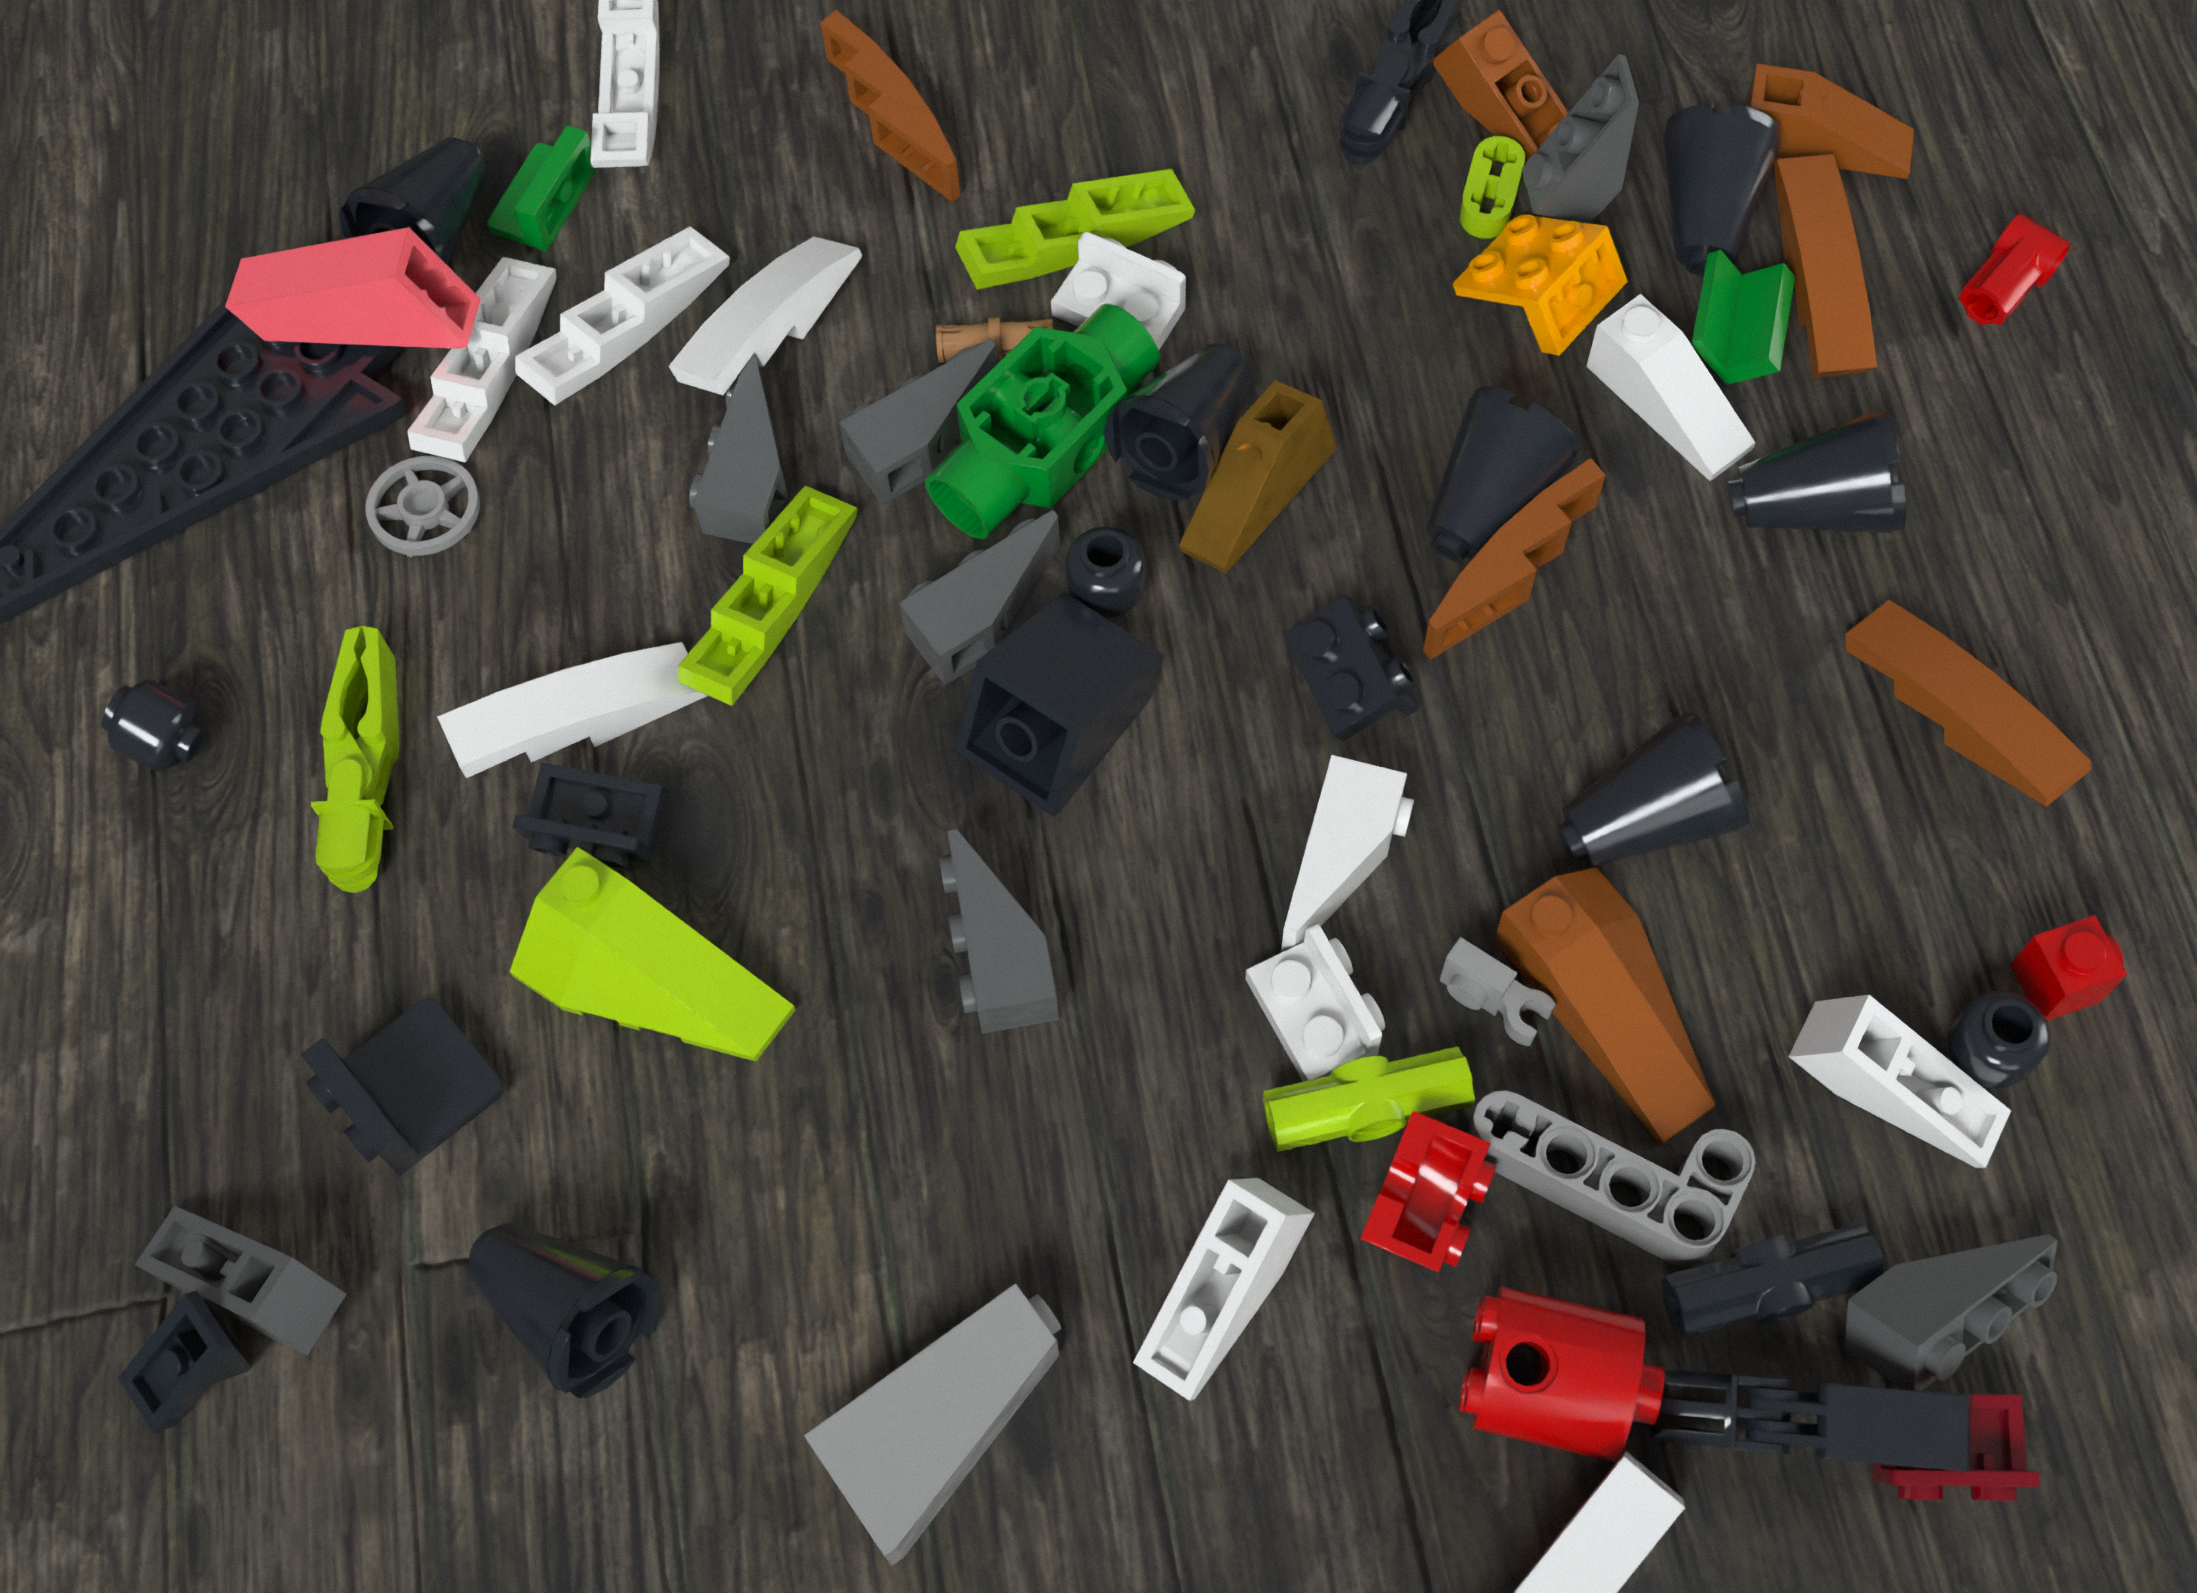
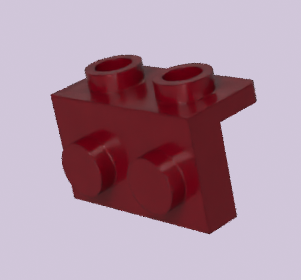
M1965 1394L1972 1395L1970 1420L1971 1471L1872 1463L1873 1481L1897 1485L1899 1499L1943 1500V1486H1970L1971 1499L2016 1501V1487H2040L2039 1471L2026 1469L2022 1395Z

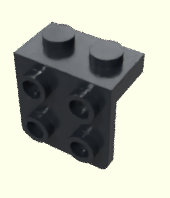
M431 998L419 1001L344 1059L324 1038L300 1054L316 1074L306 1082L313 1094L329 1113L332 1114L339 1107H342L352 1120L353 1124L343 1132L368 1162H371L379 1155L399 1176L496 1102L504 1092V1085L439 1003Z

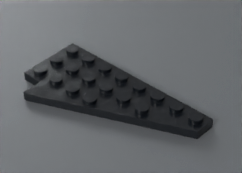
M227 297L0 526V624L248 496H255L261 493L267 486L403 417L408 409L402 397L373 379L404 346L264 341L225 307Z

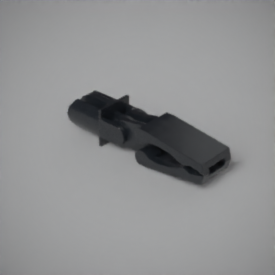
M1406 0L1388 23L1387 32L1374 65L1373 75L1370 76L1360 71L1357 73L1355 93L1339 120L1341 137L1339 146L1344 157L1351 163L1365 165L1376 160L1383 148L1390 142L1396 130H1405L1408 105L1427 82L1432 81L1437 69L1433 65L1434 59L1446 49L1462 6V0ZM1418 35V41H1417V43H1415V44L1412 45L1411 42H1412V41L1415 39V37Z
M1664 1369V1384L1680 1385L1681 1387L1726 1389L1725 1402L1662 1397L1659 1413L1725 1419L1724 1431H1713L1692 1427L1652 1426L1651 1441L1790 1454L1791 1444L1816 1447V1457L1823 1459L1971 1471L1970 1420L1972 1395L1831 1382H1818L1817 1392L1791 1390L1792 1380ZM1738 1385L1751 1386L1747 1387V1407H1738ZM1791 1412L1817 1415V1423L1791 1421ZM1737 1417L1746 1418V1439H1737Z

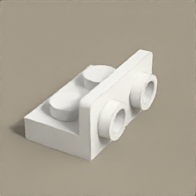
M1084 232L1078 240L1079 260L1051 301L1052 315L1079 327L1100 305H1116L1134 316L1146 328L1159 351L1185 311V275L1165 261L1152 260L1126 249L1114 239H1103L1092 233Z
M1319 924L1305 930L1303 943L1247 969L1245 977L1303 1082L1330 1076L1335 1068L1349 1061L1378 1056L1382 1039L1381 1030L1385 1029L1384 1018L1375 1000L1369 993L1360 996L1349 977L1353 973V968L1343 945L1337 938L1328 940Z

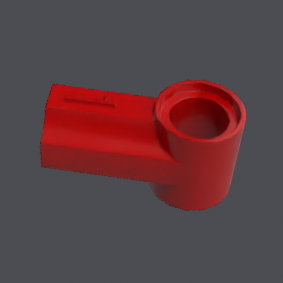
M2018 214L1996 242L1989 259L1964 286L1958 300L1964 305L1966 315L1982 326L1987 324L2002 325L2034 286L2040 289L2045 285L2067 255L2072 244L2024 214Z

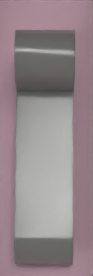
M1494 1091L1484 1096L1476 1106L1467 1132L1472 1136L1491 1143L1484 1160L1497 1165L1496 1173L1659 1258L1681 1267L1694 1266L1704 1261L1725 1234L1753 1175L1756 1163L1754 1151L1745 1138L1737 1132L1717 1129L1711 1130L1700 1137L1676 1175L1545 1107L1510 1091ZM1498 1122L1506 1123L1510 1127L1509 1132L1505 1134L1503 1139L1496 1138L1491 1134L1492 1129L1497 1126ZM1534 1136L1538 1141L1530 1157L1524 1154L1523 1151L1530 1137ZM1559 1150L1570 1154L1576 1160L1579 1171L1574 1174L1557 1172L1550 1166L1546 1154ZM1714 1157L1722 1160L1731 1170L1732 1180L1721 1181L1714 1179L1704 1169L1702 1158ZM1620 1182L1629 1184L1640 1195L1641 1205L1638 1207L1621 1205L1613 1198L1609 1185ZM1676 1215L1693 1217L1702 1226L1705 1238L1703 1240L1685 1238L1674 1226L1673 1217Z

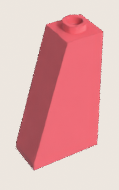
M408 227L242 258L225 307L264 341L459 349L468 346L481 298Z

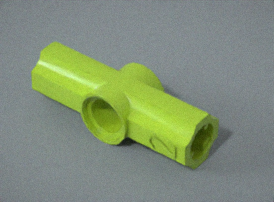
M1459 1046L1393 1062H1388V1059L1383 1056L1359 1058L1335 1068L1330 1076L1263 1091L1266 1121L1277 1152L1305 1145H1313L1348 1136V1139L1354 1142L1379 1139L1404 1128L1413 1111L1431 1117L1473 1107L1475 1101L1471 1072L1467 1059L1461 1053Z

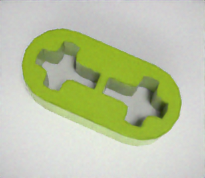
M1505 136L1486 138L1478 144L1474 152L1460 209V223L1463 229L1472 236L1485 239L1497 237L1503 231L1505 225L1511 221L1522 178V167L1525 163V152L1522 146L1515 140ZM1494 161L1505 163L1500 177L1490 175ZM1484 197L1495 199L1490 214L1479 212L1482 208Z

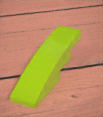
M1172 169L1072 184L1067 200L1016 207L1011 224L960 231L955 248L978 290L1027 280L1075 266L1079 260L1078 240L1084 232L1092 233L1103 239H1114L1126 248L1191 219L1195 209Z
M804 486L743 555V574L711 609V628L679 663L678 682L733 706L768 661L801 613L855 521L857 507Z

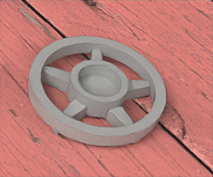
M418 456L393 465L374 482L366 500L367 521L376 538L387 548L405 554L408 557L434 554L458 543L467 534L471 533L480 510L479 492L470 473L457 462L439 456ZM440 470L456 477L439 486L432 481H418L413 472ZM406 476L408 485L400 492L397 504L379 507V503L387 489L394 482ZM466 486L468 490V505L460 519L449 512L448 502ZM378 520H404L409 526L407 540H401L388 534L380 526ZM438 525L451 528V530L439 537L421 541L425 531Z

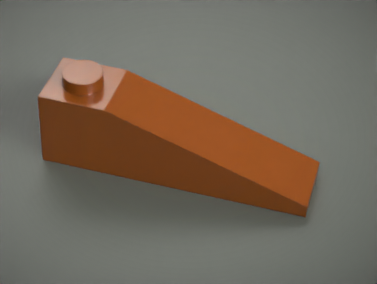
M1597 867L1555 876L1503 911L1494 938L1496 945L1532 989L1542 991L1551 997L1556 1004L1552 1012L1660 1146L1714 1109L1716 1106L1640 919Z

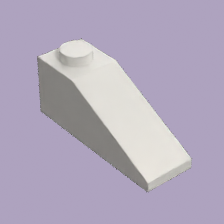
M1638 295L1597 325L1586 367L1709 481H1712L1753 450L1755 441L1684 333L1644 296Z
M1331 755L1284 925L1281 952L1303 943L1307 928L1319 924L1321 927L1387 857L1393 834L1405 837L1414 799L1402 797L1407 773Z
M1870 995L1815 1001L1789 1055V1058L1837 1096L1975 1168H1986L2011 1112L2004 1104Z
M1259 1178L1228 1179L1133 1363L1187 1400H1194L1284 1273L1315 1213Z

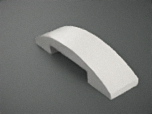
M599 0L598 22L602 31L598 113H593L590 162L593 168L649 166L655 140L659 96L658 0Z

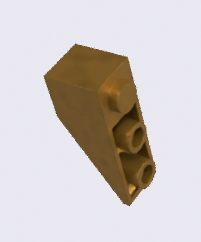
M1276 380L1267 388L1237 422L1212 475V479L1208 483L1179 544L1181 552L1225 574L1231 569L1337 449L1322 400Z

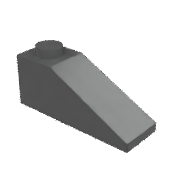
M174 1206L135 1263L137 1267L185 1293L197 1290L211 1307L307 1356L320 1335L330 1325L334 1313L347 1295L294 1258L177 1206Z

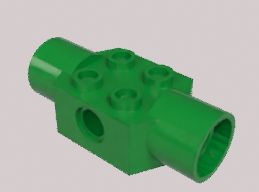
M1102 304L1073 333L1035 327L956 404L962 443L925 479L926 490L939 511L965 534L983 540L1021 503L1052 508L1108 451L1104 436L1108 415L1159 364L1160 355L1157 345L1146 328L1124 309L1112 304Z

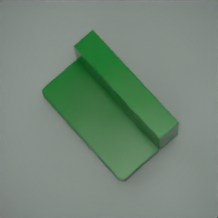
M566 125L554 146L544 143H537L487 221L489 231L492 234L545 252L548 251L598 169L593 168L590 162L591 143L587 131Z
M1722 250L1708 253L1692 345L1726 385L1780 372L1795 282V275L1785 263L1742 275Z

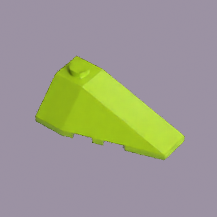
M579 847L573 851L536 896L509 971L514 978L561 1010L579 1015H584L585 1012L618 1021L620 1026L641 1031V1028L676 1036L684 1043L752 1061L759 1059L796 1011L793 1004L640 888Z

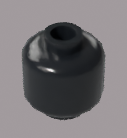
M1104 526L1092 528L1080 534L1070 545L1065 560L1069 595L1105 618L1121 616L1132 610L1141 600L1146 585L1144 551L1136 538L1123 529Z
M149 679L138 682L133 687L128 685L122 686L112 697L102 719V728L108 731V744L112 750L157 772L170 769L180 759L190 762L200 749L206 733L204 728L198 726L200 714L199 706L196 702Z
M1990 991L1974 998L1954 1021L1950 1028L1947 1044L1953 1064L1980 1086L1995 1089L2009 1088L2023 1081L2047 1055L2051 1037L2048 1022L2038 1006L2026 997L2010 991Z

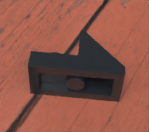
M196 1290L184 1294L118 1379L155 1434L176 1426L209 1385L248 1372L253 1366L222 1319Z

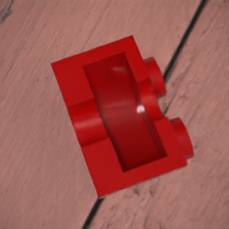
M1413 1111L1360 1239L1438 1273L1443 1262L1456 1268L1471 1231L1470 1228L1459 1224L1467 1201L1470 1198L1482 1204L1497 1167L1496 1164L1484 1160L1491 1143Z

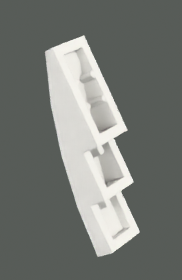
M688 227L605 272L604 291L560 314V332L515 356V374L552 404L557 405L603 376L654 337L685 310L729 266L730 256L692 227Z
M812 237L776 258L739 287L702 324L669 365L676 380L680 383L724 395L752 355L756 356L758 365L764 367L786 335L803 339L861 259L862 254L859 248Z
M502 257L476 292L481 301L468 346L459 349L451 348L430 377L434 395L407 431L411 450L462 462L467 461L492 422L517 375L515 374V356L526 351L533 340L557 279L556 269Z
M679 642L627 652L563 669L498 691L437 716L460 769L465 777L468 778L526 752L532 763L587 737H590L594 747L708 695L678 682V665L688 654L683 643Z

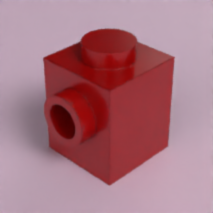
M2096 916L2035 935L2010 964L2027 999L2038 1006L2047 1021L2101 1003L2128 975L2124 969V958L2118 943L2112 936L2105 934Z

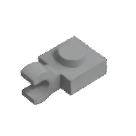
M1461 937L1446 957L1440 981L1447 985L1450 995L1462 1005L1473 1010L1483 1008L1494 1016L1500 1011L1503 1015L1504 1028L1507 1034L1521 1045L1530 1046L1535 1039L1537 1030L1525 1024L1520 1018V1013L1525 1010H1532L1540 1016L1549 1019L1556 1005L1546 993L1530 989L1515 980L1517 972Z

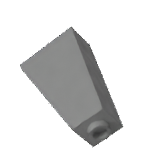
M1016 1283L804 1435L891 1566L904 1558L1059 1357L1057 1340L1053 1336V1334L1061 1329L1058 1320L1038 1294L1027 1300Z

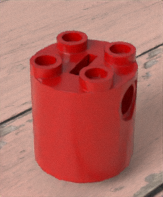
M1499 1286L1495 1297L1485 1295L1484 1299L1480 1298L1473 1326L1472 1340L1482 1342L1484 1345L1479 1369L1472 1367L1465 1371L1458 1408L1460 1412L1472 1414V1429L1617 1462L1621 1458L1627 1443L1632 1421L1652 1426L1655 1424L1661 1405L1665 1375L1663 1367L1643 1363L1645 1322L1642 1318ZM1515 1345L1527 1348L1534 1355L1537 1362L1535 1377L1525 1386L1516 1383L1509 1376L1506 1369L1507 1355Z

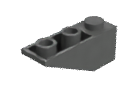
M1618 54L1522 167L1523 179L1527 187L1533 214L1591 224L1622 190L1639 106V100L1625 55Z
M991 338L974 348H966L959 351L949 362L924 376L910 378L895 392L873 404H864L858 407L848 418L839 422L846 456L882 505L924 482L926 477L946 458L961 436L956 404L998 364L996 344Z
M752 355L741 370L740 375L735 378L726 391L727 410L722 424H715L710 432L708 440L709 459L704 473H697L692 481L689 503L690 507L696 511L703 534L754 544L785 509L789 497L756 356Z
M1054 510L1049 511L1036 520L1028 519L1021 522L1010 532L1007 538L987 550H976L970 553L960 562L956 569L936 581H926L919 584L908 594L905 600L899 603L905 634L944 685L976 667L977 660L1008 635L1060 549L1058 515Z
M957 829L947 830L951 854L940 855L939 863L945 894L958 893L961 913L948 915L954 952H968L971 973L958 975L964 1013L978 1012L982 1034L1059 1020L1057 996L1046 936Z
M2047 1234L1894 1265L1848 1299L1845 1350L1901 1389L1922 1391L1936 1379L1941 1381L1948 1379L1959 1368L1964 1357L1982 1343L1991 1344L1998 1340L2007 1329L2009 1323L2028 1307L2038 1308L2047 1301L2057 1283V1273L2053 1271L2057 1239Z

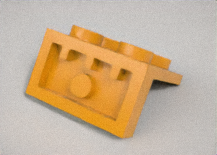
M1522 214L1505 225L1497 238L1470 262L1469 267L1452 285L1458 296L1523 307L1541 352L1560 356L1623 288L1628 280L1607 226Z

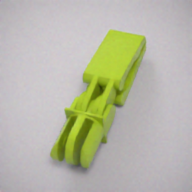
M366 626L347 629L344 633L320 730L323 736L326 787L328 788L327 801L311 802L312 809L319 817L315 855L316 864L331 883L342 891L351 893L367 890L376 880L381 857L383 830H393L392 823L380 806L384 801L393 764L399 758L400 745L395 657L379 630ZM368 700L366 714L360 720L363 708Z

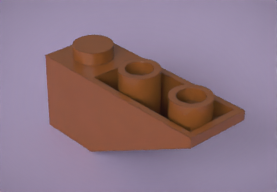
M1500 10L1461 36L1434 59L1433 65L1461 107L1493 135L1505 136L1519 143L1525 152L1526 163L1555 130L1560 121L1568 114V111Z
M1763 64L1756 65L1744 106L1766 113L1778 123L1780 128V149L1776 159L1834 154L1838 169L1908 179L1914 136L1913 128L1815 72Z

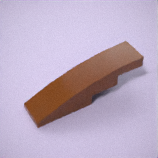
M835 10L820 22L827 61L845 73L850 102L869 115L873 144L951 202H954L960 197L956 158L935 116L908 77L869 36Z
M1834 154L1776 159L1774 169L1784 261L1786 266L1795 275L1794 287L1799 326L1806 325L1812 378L1870 373L1877 368L1870 308L1858 243Z
M1591 458L1541 491L1497 530L1459 574L1428 622L1423 652L1430 660L1529 601L1537 569L1563 554L1571 523L1597 507L1606 475Z
M1886 601L1845 634L1846 652L1893 679L1894 697L1943 726L1944 744L2042 805L2047 807L2091 771V761L2050 720L2010 685L1941 632L1892 601Z

